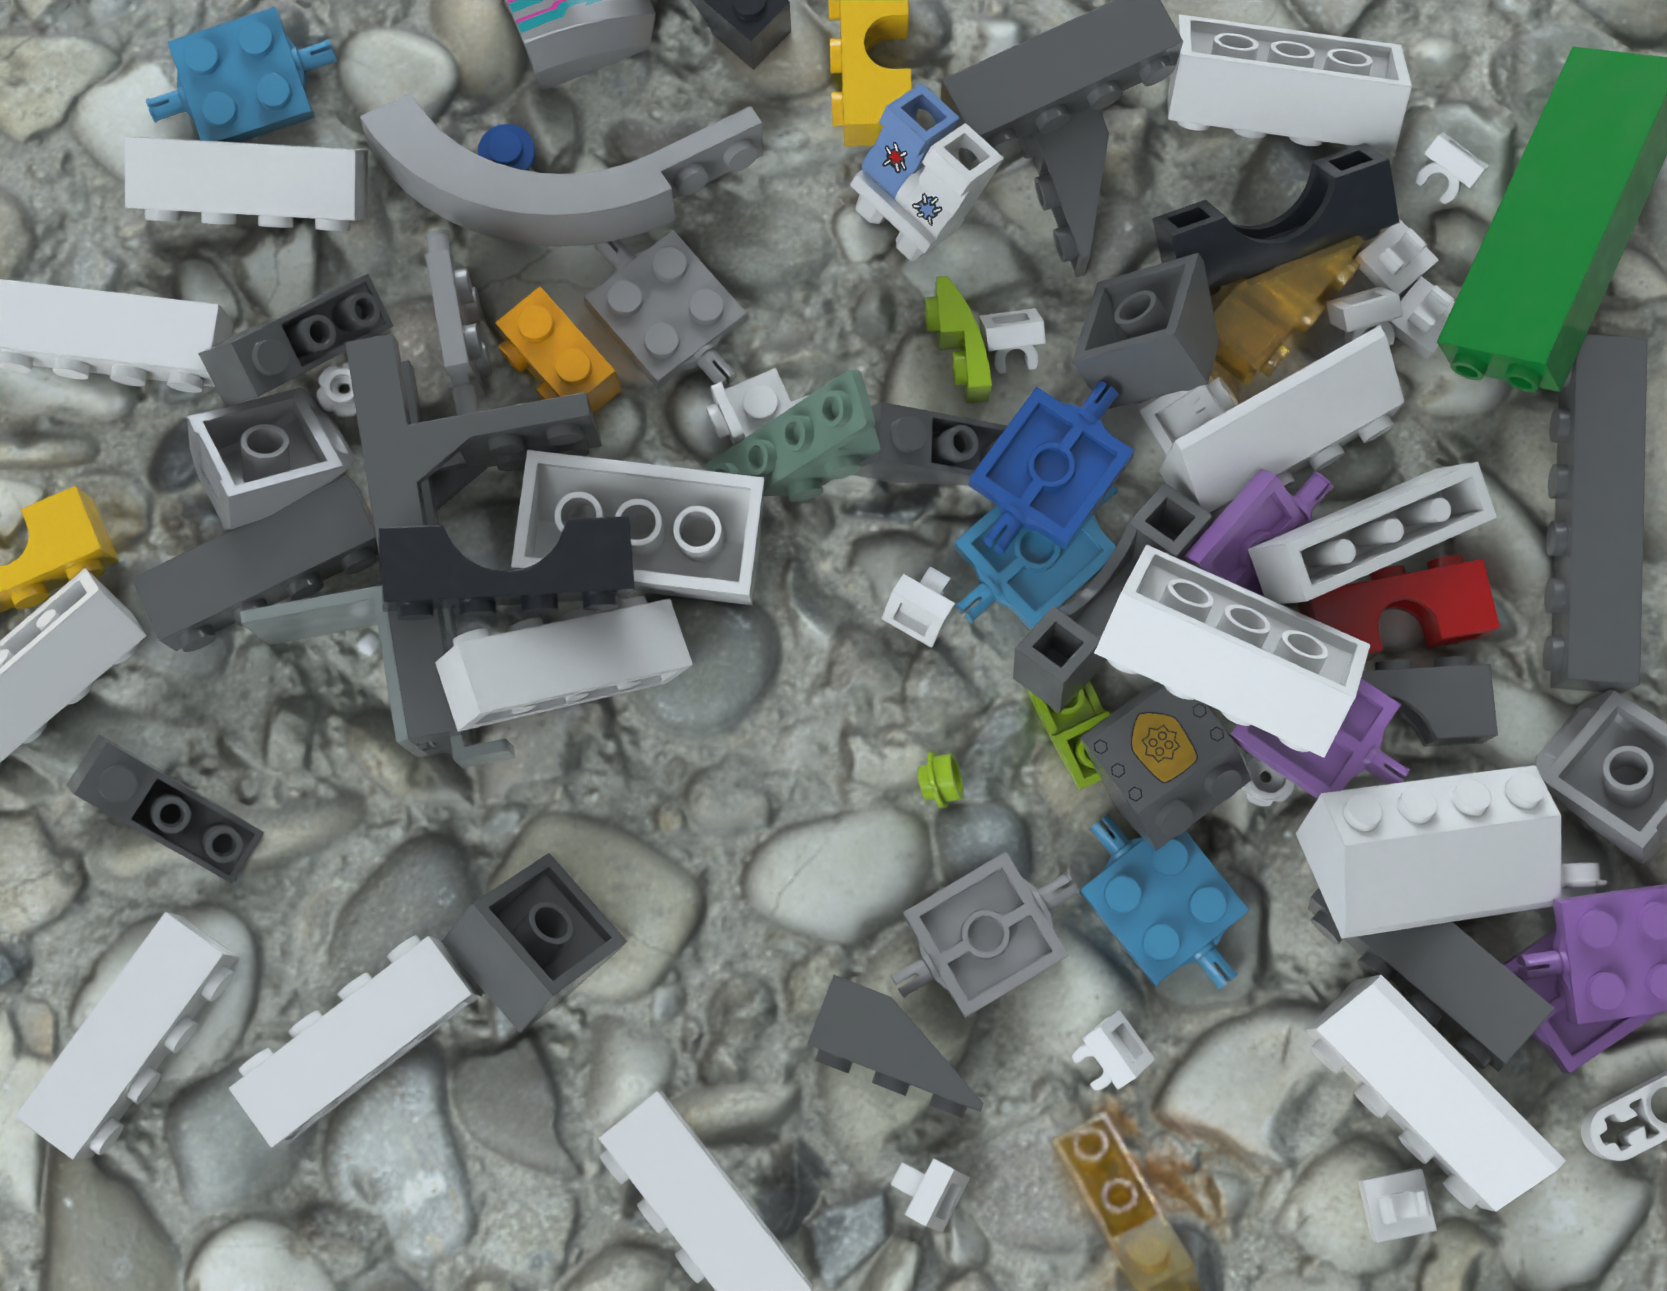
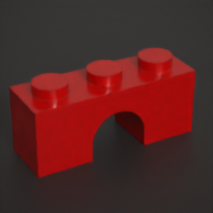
M1461 554L1430 560L1426 563L1427 570L1406 573L1404 565L1382 568L1369 574L1370 581L1354 584L1347 583L1307 602L1298 603L1301 614L1370 644L1366 661L1372 660L1383 651L1379 633V619L1382 612L1386 610L1397 609L1411 614L1422 627L1427 649L1484 639L1500 628L1484 560L1463 562Z

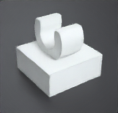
M1443 132L1435 138L1425 151L1424 155L1434 162L1424 166L1419 171L1416 183L1419 186H1423L1433 173L1444 174L1449 180V187L1439 201L1447 204L1458 195L1461 189V182L1471 188L1489 166Z
M1399 219L1400 223L1388 228L1360 252L1353 263L1376 287L1381 286L1398 293L1400 297L1421 276L1423 277L1433 269L1439 260L1426 247L1427 244L1422 238Z
M1421 276L1400 301L1403 317L1388 321L1394 329L1395 337L1425 360H1428L1439 346L1437 340L1455 303L1453 301L1454 298Z
M1379 286L1326 302L1330 324L1345 331L1346 344L1362 336L1368 328L1381 326L1387 335L1389 345H1393L1395 332L1388 321L1403 317L1398 293Z
M1035 308L979 316L980 333L984 345L988 351H992V362L999 374L1006 373L1005 357L1013 349L1024 351V360L1029 370L1036 369L1038 353L1033 345L1046 344L1044 320Z
M929 567L920 583L903 574L891 593L881 619L932 648L943 631L955 604L943 597V590L950 581V577L932 567Z
M1120 1009L1101 1021L1082 1038L1084 1044L1072 1055L1075 1064L1088 1056H1093L1103 1068V1073L1090 1084L1094 1090L1104 1089L1111 1082H1113L1117 1089H1120L1137 1078L1155 1060Z
M933 1158L926 1174L902 1162L890 1185L913 1197L905 1213L906 1216L926 1227L943 1233L971 1177Z
M1413 1168L1358 1180L1372 1242L1379 1243L1437 1231L1423 1169Z

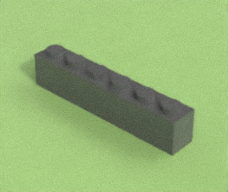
M1587 334L1561 392H1559L1558 408L1556 407L1551 415L1549 436L1551 442L1557 443V464H1553L1549 472L1548 496L1550 499H1555V521L1550 522L1547 530L1546 551L1549 556H1554L1553 578L1548 580L1545 588L1544 606L1547 613H1552V636H1548L1544 643L1543 667L1545 671H1551L1550 688L1603 693L1608 690H1615L1621 694L1640 685L1648 339Z

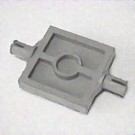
M439 229L425 234L429 254H425L444 367L451 379L449 391L453 392L458 416L480 412L478 398L486 396L483 377L492 376V367L486 342H481L479 329L476 322L483 321L476 287L472 288L467 268L458 269L457 264L453 260L449 231Z
M674 230L647 250L637 252L634 255L627 250L620 240L594 245L595 249L611 264L614 271L606 281L584 296L585 306L657 389L679 372L695 368L696 366H699L714 384L722 382L724 388L726 387V382L730 384L736 378L737 373L717 353V349L726 336L746 322L747 313Z
M1006 851L904 911L902 914L918 940L921 959L898 973L891 975L895 985L900 984L915 974L918 975L917 978L898 988L902 997L905 998L908 994L935 980L936 983L949 992L963 1018H966L1068 957L1069 954L1053 930L1049 910L1080 894L1076 884L1071 885L1056 895L1053 894L1054 891L1073 880L1070 874L1066 871L1061 876L1036 890L1032 884L1022 878Z

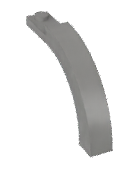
M412 93L360 116L370 151L386 173L420 204L444 219L473 232L500 240L528 245L559 247L592 245L621 240L649 232L675 221L673 199L681 195H692L702 189L706 183L730 171H741L749 167L757 158L763 156L762 122L751 106L630 163L604 170L572 174L538 173L520 170L495 163L471 152L442 132L426 115Z

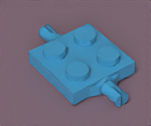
M272 7L168 41L177 69L178 90L151 99L147 98L146 104L150 108L148 110L155 123L159 120L187 112L195 122L200 140L243 142L315 118L306 92V72L332 63H338L330 39L297 50L293 42L287 37L277 8Z
M1115 485L1112 486L1110 491L1107 493V495L1104 497V499L1094 512H1096L1113 495H1116L1118 493V490ZM995 506L954 543L953 548L974 569L980 583L964 599L955 604L956 609L962 615L979 600L964 617L972 624L976 618L997 601L999 604L1010 608L1031 631L1053 606L1056 608L1063 606L1093 579L1115 550L1116 545L1102 532L1094 514H1092L1067 550H1064L1039 532L1022 527L1006 549L1005 554L1002 555L995 552V545L991 549L983 541L1003 515L999 508Z
M1109 813L1100 819L1102 825L1098 821L1090 827L1089 830L1094 833L1112 857L1109 858L1102 872L1081 888L1079 892L1153 986L1158 985L1180 966L1194 962L1200 965L1218 990L1228 984L1225 978L1228 981L1233 980L1238 973L1233 970L1215 946L1219 943L1225 930L1250 910L1186 831L1156 851L1143 837L1133 839L1130 842L1110 817Z

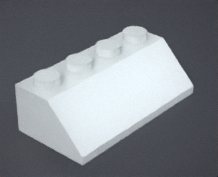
M1179 14L1177 30L1184 42L1176 67L1170 75L1167 97L1168 120L1177 121L1180 126L1190 130H1207L1210 126L1230 128L1236 134L1247 138H1263L1266 134L1287 136L1293 142L1304 146H1319L1323 142L1345 144L1349 149L1366 143L1377 151L1379 149L1396 151L1412 88L1402 45Z
M1378 326L1175 440L1159 470L1164 481L1213 515L1211 520L1213 524L1260 469L1277 475L1287 489L1295 482L1292 474L1309 464L1314 471H1319L1345 454L1341 446L1359 436L1365 444L1390 430L1394 426L1391 418L1403 405L1404 398L1387 335L1382 327Z
M527 450L511 568L513 570L523 569L546 557L557 545L567 519L629 516L635 587L633 591L753 605L760 550L765 479L764 477Z
M1146 544L1118 598L1094 653L1108 659L1113 667L1129 674L1139 673L1163 684L1170 693L1179 698L1187 700L1196 699L1220 710L1227 719L1236 724L1244 726L1253 725L1277 736L1283 744L1291 749L1300 752L1310 751L1325 758L1356 698L1370 644Z
M1536 765L1321 793L1296 832L1299 843L1342 939L1552 907L1554 899H1561V814Z
M1382 975L1355 979L1305 1029L1316 1041L1310 1048L1317 1058L1336 1074L1343 1069L1359 1085L1354 1093L1363 1105L1380 1119L1388 1114L1404 1131L1398 1137L1401 1143L1424 1164L1432 1159L1448 1175L1443 1185L1468 1209L1471 1210L1477 1205L1481 1209L1496 1212L1557 1171L1566 1162Z

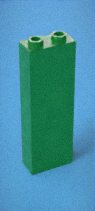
M1572 46L1437 340V344L1455 373L1471 380H1482L1484 376L1505 380L1511 386L1528 392H1535L1538 388L1561 392L1667 156V57Z

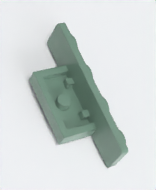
M847 370L708 462L706 471L764 477V496H788L791 502L813 499L823 493L822 486L831 480L845 478L857 473L861 469L860 463L881 450L876 430L873 428L875 418L861 372L859 370Z

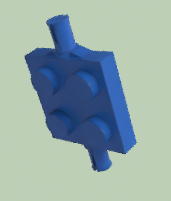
M1098 381L1096 387L1081 407L1062 403L1038 387L1033 390L969 478V487L995 503L1003 514L987 537L983 539L988 547L992 549L995 545V552L1004 555L1008 546L1023 527L1027 530L1039 532L1064 550L1068 549L1134 456L1135 450L1110 435L1100 421L1114 400L1119 396L1112 386L1106 392L1107 383Z

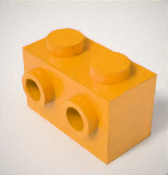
M541 286L495 322L504 341L498 346L499 351L519 374L527 369L540 383L535 388V391L542 400L586 392L595 414L622 391L614 368Z

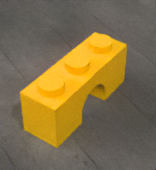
M828 0L829 21L840 20V38L830 39V73H842V92H831L832 127L843 126L844 147L874 146L883 128L879 121L886 106L912 90L911 68L888 69L874 63L867 53L879 42L907 39L908 0Z
M76 485L20 509L28 528L29 538L24 552L18 559L10 564L0 566V613L13 607L16 609H26L41 604L50 597L49 591L67 584L84 568L96 578H99L105 572L104 567L119 561L94 499Z

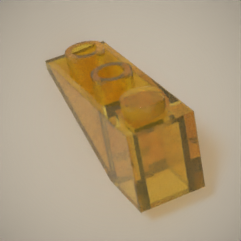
M1355 236L1238 283L1214 312L1219 338L1215 361L1246 386L1253 381L1260 371L1269 378L1290 352V349L1283 343L1295 329L1305 335L1326 309L1319 300L1327 290L1333 287L1336 291L1340 292L1358 271L1361 264L1354 257L1365 240L1360 236Z
M1105 1110L1051 1138L1129 1290L1201 1291L1192 1260Z

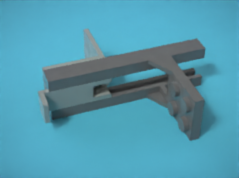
M388 334L345 342L378 552L379 528L439 525L437 510L488 467L497 466L498 470L501 471L524 469L527 450L585 457L590 453V448L602 446L599 426L586 392L423 422L414 368L409 360L401 362L399 345L394 335ZM381 585L240 612L241 624L270 645L378 625L395 738L398 744L417 758L452 752L454 761L462 768L516 758L514 746L507 739L475 744L473 728L457 731L435 664L454 646L452 640L458 636L453 608L434 609V617L430 619L398 620L396 611L383 612Z

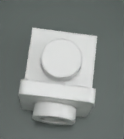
M774 368L727 389L724 388L722 382L710 386L714 404L707 406L706 411L717 437L721 439L729 435L734 446L789 409L787 403L791 401L777 369Z
M1210 375L1208 384L1198 386L1190 391H1179L1163 395L1139 412L1167 456L1175 440L1239 404L1228 384L1221 377L1214 380Z

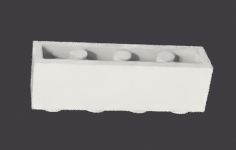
M124 137L125 208L145 209V220L180 221V211L201 212V223L237 224V214L258 215V226L292 228L293 217L315 218V229L350 231V220L367 219L368 150Z
M0 279V368L13 372L30 373L33 366L53 368V372L57 375L80 380L88 379L89 372L110 375L111 380L131 386H144L146 379L167 381V386L191 393L202 392L203 386L215 387L198 353L232 336L234 322L219 304Z
M1472 462L1434 469L1249 548L1248 551L1265 598L1279 604L1307 602L1495 519L1497 516L1479 463Z
M86 568L0 640V766L2 761L21 744L30 743L39 737L46 728L48 721L67 704H74L84 698L92 688L93 682L112 665L121 664L130 658L136 651L139 642L147 636L132 612Z
M645 596L626 599L620 602V607L598 614L593 610L576 609L563 615L559 622L545 625L540 617L526 619L508 627L506 633L490 636L488 629L485 628L472 630L455 637L452 640L454 646L435 662L458 732L666 684L693 665L671 600L666 599L647 603Z
M165 912L14 1117L72 1160L92 1158L95 1153L98 1155L104 1154L120 1136L124 1125L119 1120L133 1102L136 1104L141 1103L157 1085L161 1074L156 1070L170 1051L173 1053L180 1051L195 1033L198 1023L193 1019L207 1000L211 1003L216 1001L228 988L235 974L230 968L236 962L238 956L183 916Z
M415 935L405 940L388 954L387 958L391 964L373 978H371L369 973H364L351 981L338 993L342 1000L341 1003L324 1016L319 1010L310 1013L288 1031L293 1038L290 1042L274 1054L270 1048L262 1050L239 1068V1072L243 1077L229 1087V1090L271 1148L287 1146L480 997V994L439 939L427 936L421 941Z
M662 1090L656 1091L599 1137V1140L606 1147V1150L599 1155L602 1162L620 1184H623L628 1179L632 1181L644 1197L637 1204L639 1210L659 1234L668 1228L682 1247L675 1253L676 1258L697 1284L706 1278L715 1291H812L811 1282Z

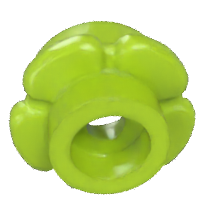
M930 751L927 755V764L918 767V780L921 792L926 801L935 800L939 808H947L949 802L964 798L963 780L959 764L953 753L937 756L935 751Z

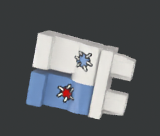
M923 83L886 106L879 121L883 126L874 146L866 155L862 164V170L855 175L850 184L860 194L855 210L869 223L880 224L887 219L900 232L895 239L896 248L910 261L917 260L958 231L964 221V217L970 211L1004 159L966 123L954 130L960 117ZM918 109L929 112L937 125L928 131L924 130L917 122L916 114ZM960 148L973 152L979 161V165L970 171L962 165L958 154Z

